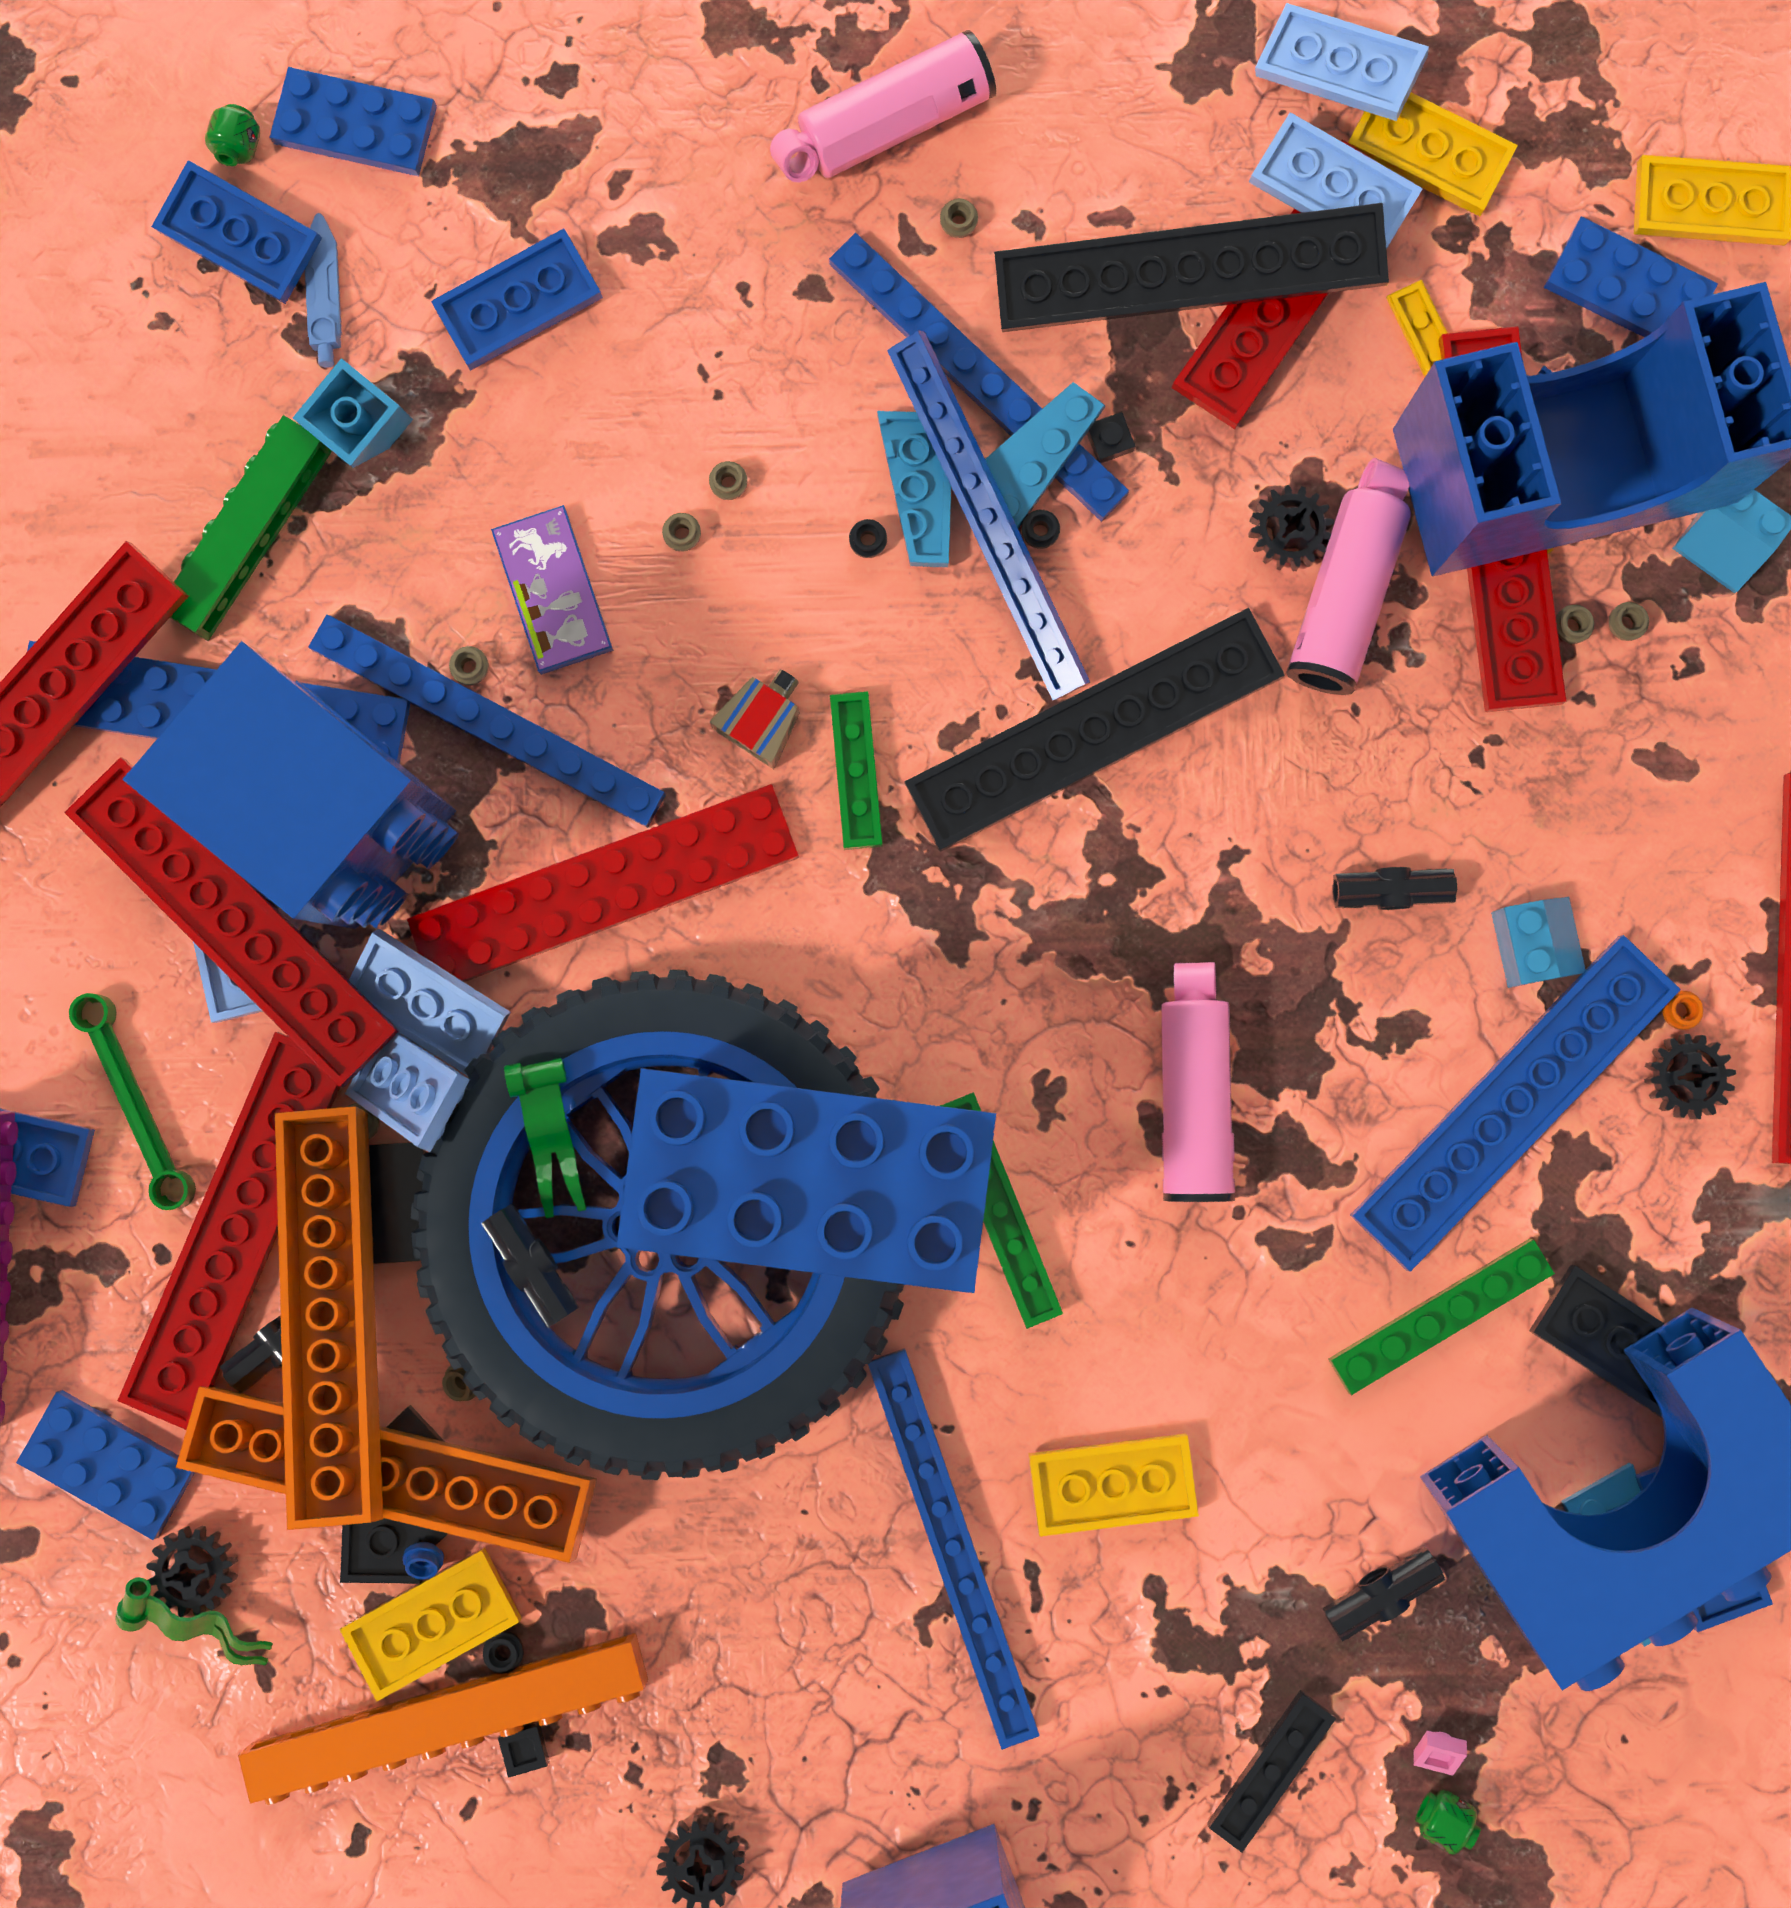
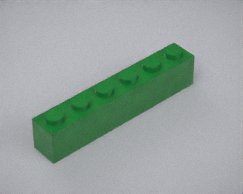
M283 415L278 423H274L268 429L264 445L258 454L253 455L246 463L244 475L238 485L232 487L227 492L221 511L215 519L210 520L206 524L202 532V540L196 549L189 552L182 561L181 572L174 583L189 597L170 618L207 641L212 637L332 452V450L300 424Z

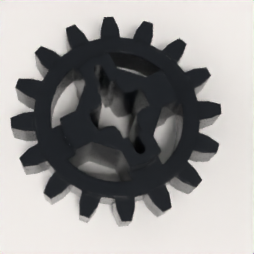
M1285 485L1281 496L1274 489L1271 490L1267 496L1268 502L1260 499L1256 505L1258 512L1252 513L1249 520L1250 523L1256 526L1251 528L1248 537L1258 538L1253 551L1259 552L1264 550L1266 555L1263 562L1266 564L1272 558L1277 560V570L1280 571L1285 563H1290L1293 572L1299 569L1301 561L1307 567L1312 566L1315 562V556L1321 558L1326 552V547L1323 544H1328L1331 533L1326 530L1334 525V519L1324 518V515L1330 508L1329 505L1319 507L1316 502L1320 495L1315 493L1311 498L1306 497V487L1301 486L1297 494H1292L1290 485ZM1289 505H1290V506H1296V507H1295V508H1286V507H1284V506H1289ZM1310 516L1314 521L1315 530L1311 527ZM1299 519L1300 521L1296 526L1297 529L1283 538L1286 527ZM1267 527L1272 530V541L1267 533ZM1296 548V549L1299 550V551H1294V552H1292V551H1286V550H1284V549Z
M1682 1034L1678 1036V1041L1674 1038L1663 1040L1666 1050L1662 1048L1652 1050L1657 1061L1645 1064L1646 1068L1653 1071V1076L1644 1079V1083L1654 1084L1655 1090L1649 1094L1650 1099L1661 1098L1663 1100L1659 1107L1661 1111H1669L1674 1108L1673 1117L1685 1118L1688 1114L1690 1119H1701L1702 1112L1705 1115L1716 1114L1714 1104L1727 1105L1728 1100L1722 1094L1724 1091L1735 1090V1086L1727 1083V1077L1735 1075L1736 1070L1725 1068L1724 1064L1731 1059V1056L1729 1054L1720 1056L1717 1054L1721 1046L1720 1043L1714 1042L1706 1045L1707 1041L1704 1035H1697L1692 1040L1690 1034ZM1702 1056L1708 1061L1710 1066L1702 1060ZM1673 1059L1674 1063L1667 1071L1668 1065L1670 1061ZM1691 1072L1693 1074H1702V1077L1694 1078V1080L1686 1081V1079L1678 1080L1677 1078ZM1712 1084V1087H1711L1709 1093L1707 1094V1093H1706V1090H1707V1089L1710 1087V1085ZM1669 1087L1678 1093V1098L1671 1092Z
M187 1526L178 1531V1536L174 1532L163 1538L165 1545L160 1544L152 1550L158 1559L152 1560L146 1565L147 1569L155 1571V1576L148 1579L151 1586L157 1585L158 1588L153 1597L158 1599L164 1597L167 1600L165 1604L169 1609L177 1606L179 1617L187 1615L191 1608L195 1616L206 1612V1607L212 1611L221 1604L219 1598L224 1599L231 1594L232 1590L226 1583H232L238 1578V1574L229 1571V1567L238 1562L237 1557L228 1558L226 1555L232 1544L229 1542L221 1546L218 1543L221 1533L218 1531L207 1537L206 1526L198 1527L193 1534L190 1527ZM174 1554L175 1563L171 1568H168L170 1559ZM187 1567L192 1570L196 1569V1571L204 1569L197 1576L195 1573H180ZM216 1574L215 1583L207 1593V1590L210 1588L209 1580L212 1575Z
M694 1815L691 1827H688L681 1820L677 1825L678 1835L668 1831L664 1839L667 1846H660L657 1856L663 1862L658 1864L656 1872L657 1875L667 1876L662 1883L661 1889L663 1891L674 1889L675 1893L672 1899L674 1904L683 1897L687 1900V1908H693L695 1902H701L702 1908H709L711 1900H715L721 1907L725 1903V1892L733 1896L736 1894L738 1885L735 1880H742L745 1871L744 1868L738 1865L744 1863L746 1854L745 1851H735L740 1845L741 1838L739 1835L731 1838L727 1836L730 1828L728 1823L718 1829L715 1827L716 1820L714 1816H711L707 1825L701 1824L699 1815ZM690 1840L689 1849L685 1852H680L679 1856H675L680 1846ZM710 1840L716 1842L720 1847H717ZM698 1850L703 1864L707 1865L705 1876L699 1862H695ZM724 1870H728L724 1878L713 1886L712 1881L714 1877L723 1874Z

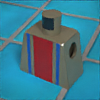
M781 669L769 686L752 677L711 719L710 724L713 730L774 770L800 714L798 706L788 700L799 684V681Z

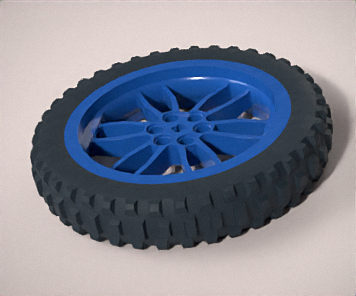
M670 970L667 977L660 978L655 974H649L648 971L632 972L630 980L619 982L616 979L611 980L609 977L593 980L592 989L588 991L580 989L565 991L556 995L557 1004L549 1008L544 1006L541 1008L533 1007L522 1014L523 1024L518 1028L509 1027L507 1030H503L492 1040L494 1049L489 1054H481L477 1059L473 1058L464 1069L470 1081L465 1088L463 1098L456 1104L445 1125L443 1135L436 1141L431 1152L422 1155L417 1179L423 1182L422 1190L415 1193L414 1202L411 1207V1219L419 1221V1228L412 1232L413 1257L421 1259L422 1267L416 1272L418 1278L417 1286L420 1298L430 1299L431 1304L425 1310L435 1335H444L446 1340L442 1347L453 1369L463 1367L466 1371L463 1377L464 1383L479 1400L487 1397L491 1401L489 1409L497 1415V1419L508 1428L517 1423L520 1426L519 1434L542 1449L548 1444L554 1446V1453L564 1457V1461L579 1466L586 1459L590 1462V1468L603 1471L604 1473L619 1475L622 1469H628L629 1475L641 1476L643 1480H658L662 1472H666L668 1477L692 1478L698 1477L700 1470L706 1468L708 1472L720 1469L723 1473L737 1469L739 1459L743 1458L748 1462L757 1457L760 1459L775 1453V1444L778 1442L783 1444L791 1438L794 1441H798L810 1432L809 1423L811 1421L816 1423L824 1415L829 1417L840 1407L838 1397L841 1394L844 1395L850 1387L857 1389L866 1378L867 1373L863 1367L865 1364H870L875 1354L881 1355L888 1343L883 1334L888 1329L891 1319H899L904 1303L898 1297L899 1293L903 1291L904 1284L812 1273L808 1286L798 1305L777 1322H774L749 1285L724 1261L699 1258L696 1264L687 1265L680 1260L679 1255L657 1253L659 1263L655 1269L649 1270L644 1268L639 1261L641 1250L619 1248L625 1255V1262L597 1302L576 1349L572 1348L551 1327H547L526 1292H521L514 1284L503 1265V1256L493 1244L494 1242L482 1225V1222L513 1203L519 1173L531 1148L525 1130L519 1096L512 1098L509 1096L504 1066L516 1063L526 1066L559 1058L563 1059L567 1082L559 1083L573 1146L581 1158L619 1193V1201L614 1208L586 1206V1210L578 1212L576 1205L564 1204L553 1206L554 1215L602 1220L605 1237L602 1240L571 1251L551 1253L556 1263L568 1262L614 1248L617 1245L618 1232L616 1222L621 1216L626 1175L623 1177L595 1153L570 1120L573 1119L571 1114L585 1106L593 1098L599 1099L620 1129L627 1149L630 1151L633 1125L605 1088L627 1071L657 1066H679L698 1069V1076L710 1077L715 1073L730 1080L877 1098L876 1094L880 1088L872 1076L868 1078L861 1076L860 1070L854 1064L857 1057L847 1046L838 1049L827 1037L829 1029L816 1020L809 1024L797 1013V1006L785 999L776 1004L763 996L762 988L748 983L743 989L734 987L732 983L726 982V977L709 974L706 980H698L693 976H689L686 970ZM543 1207L518 1210L522 1218L545 1216ZM706 1266L740 1295L762 1324L760 1327L761 1331L740 1347L737 1344L734 1346L731 1344L710 1313L695 1276ZM673 1272L678 1275L700 1323L727 1359L708 1373L691 1377L656 1379L634 1376L632 1368L652 1326L664 1274ZM633 1275L640 1280L646 1281L647 1285L638 1328L621 1369L615 1371L588 1358V1350L610 1304Z

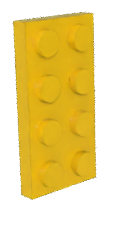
M1412 92L1397 121L1364 111L1348 141L1349 144L1386 168L1479 217L1485 210L1518 146Z
M1642 155L1637 161L1633 234L1785 246L1791 240V166Z
M1186 1433L1028 1453L1040 1537L1199 1517L1189 1440Z
M484 1547L437 1573L434 1577L419 1583L347 1623L339 1630L376 1701H379L519 1623L522 1617Z

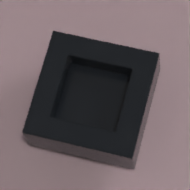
M1122 412L1095 421L1086 433L1095 457L1100 463L1134 452L1136 447Z
M539 1723L524 1726L522 1731L510 1736L500 1737L499 1735L498 1741L508 1778L548 1766L550 1760Z

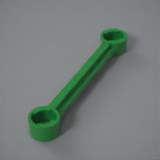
M93 993L82 994L71 1003L69 1019L76 1029L88 1032L152 1174L153 1179L148 1189L149 1198L159 1209H182L189 1205L195 1196V1182L188 1173L176 1170L113 1030L112 1025L117 1015L116 1007L106 996ZM89 1001L92 1004L101 1003L104 1009L103 1019L96 1026L90 1024L87 1019H82L83 1007ZM167 1177L171 1179L179 1178L181 1180L184 1193L180 1201L174 1202L169 1200L166 1195H161V1185Z

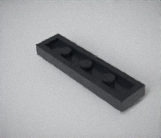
M1300 1690L1208 1820L1207 1825L1209 1829L1243 1853L1336 1720L1335 1716Z

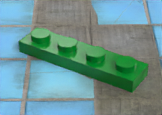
M868 691L830 695L844 850L883 847Z

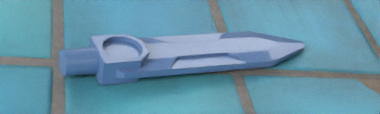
M317 213L314 216L310 229L317 232L322 237V240L305 268L307 328L309 345L314 351H318V365L329 368L334 366L333 349L341 348L342 335L337 242L324 216L321 213Z

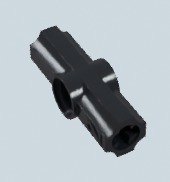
M1389 867L1377 869L1375 872L1333 875L1332 895L1335 908L1378 906L1379 910H1397L1412 908L1413 905L1450 904L1456 902L1457 877L1454 874V869L1411 871L1410 867Z
M513 1203L482 1222L484 1230L504 1258L503 1265L508 1275L521 1292H526L548 1328L579 1308L576 1299L573 1298L569 1288L557 1273L558 1266L551 1253L539 1238L536 1239Z
M281 1316L260 1329L253 1336L254 1340L239 1350L220 1366L224 1379L240 1394L248 1390L274 1368L282 1367Z
M1424 1547L1390 1568L1381 1567L1368 1573L1358 1582L1357 1588L1322 1609L1343 1642L1377 1621L1386 1622L1398 1617L1409 1608L1411 1600L1446 1579L1429 1550Z

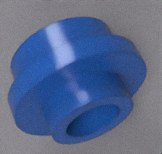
M419 1542L410 1545L403 1554L405 1571L409 1576L416 1579L424 1580L434 1577L444 1561V1554L441 1549L429 1542Z

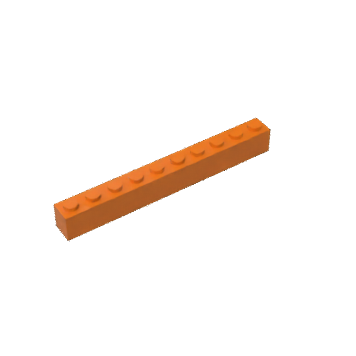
M632 1633L518 1666L509 1673L490 1674L251 1743L238 1755L249 1802L252 1804L264 1800L265 1805L275 1804L290 1797L289 1793L304 1789L305 1794L313 1793L326 1788L329 1785L328 1781L342 1777L344 1782L355 1781L366 1776L369 1769L382 1766L383 1771L393 1770L406 1764L407 1758L421 1755L423 1760L431 1759L445 1753V1747L460 1743L461 1748H469L482 1743L485 1740L484 1736L499 1732L500 1737H506L524 1729L523 1725L538 1721L540 1726L557 1722L563 1718L562 1714L577 1710L578 1714L590 1713L599 1709L602 1706L601 1702L616 1698L617 1703L628 1702L640 1696V1691L644 1690L648 1682V1676L637 1635Z

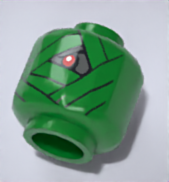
M228 104L215 109L211 114L205 133V144L210 152L214 154L215 159L226 166L245 164L250 162L255 155L260 138V126L249 110L236 104Z
M1439 1790L1435 1794L1429 1792L1423 1799L1415 1821L1420 1824V1835L1452 1855L1457 1854L1464 1847L1470 1850L1475 1845L1481 1831V1827L1476 1825V1809L1447 1790Z

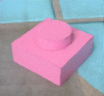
M1426 1731L1414 1749V1766L1453 1776L1467 1756V1741L1451 1737L1444 1732Z

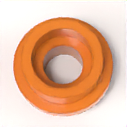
M1679 991L1662 1009L1665 1021L1671 1027L1679 1030L1691 1029L1698 1025L1704 1012L1701 1000L1690 991ZM1679 1003L1683 1004L1687 1009V1013L1683 1018L1676 1012V1007Z

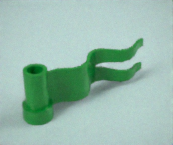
M559 1058L522 1066L521 1063L505 1065L504 1073L510 1098L519 1096L525 1130L534 1158L537 1184L546 1219L554 1217L551 1154L553 1152H556L565 1183L578 1212L586 1210L574 1147L565 1117L559 1083L567 1082L563 1059Z
M136 1577L126 1584L124 1597L118 1603L115 1614L116 1624L122 1630L128 1632L138 1631L150 1621L157 1625L162 1633L173 1641L184 1642L203 1634L212 1635L219 1640L226 1659L231 1663L241 1666L251 1664L267 1665L268 1658L262 1656H241L230 1649L229 1645L238 1651H251L257 1649L271 1650L273 1643L268 1641L245 1642L239 1640L233 1635L227 1618L220 1612L207 1611L191 1618L179 1617L172 1613L163 1601L150 1595L151 1585L145 1578Z

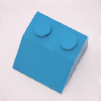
M342 358L293 416L296 422L352 468L388 450L413 420L395 401Z
M1753 490L1738 503L1698 513L1672 549L1733 593H1736L1775 552L1791 530V515L1756 490Z
M1569 897L1539 900L1504 907L1491 912L1508 988L1578 975L1585 972L1586 969Z

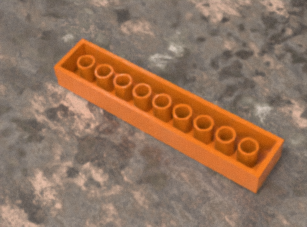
M352 1106L275 1113L287 1530L371 1523L383 1520L368 1112Z
M199 1387L176 1468L286 1494L283 1403L248 1394H240L239 1392L218 1387ZM380 1426L383 1518L567 1563L577 1559L597 1478Z

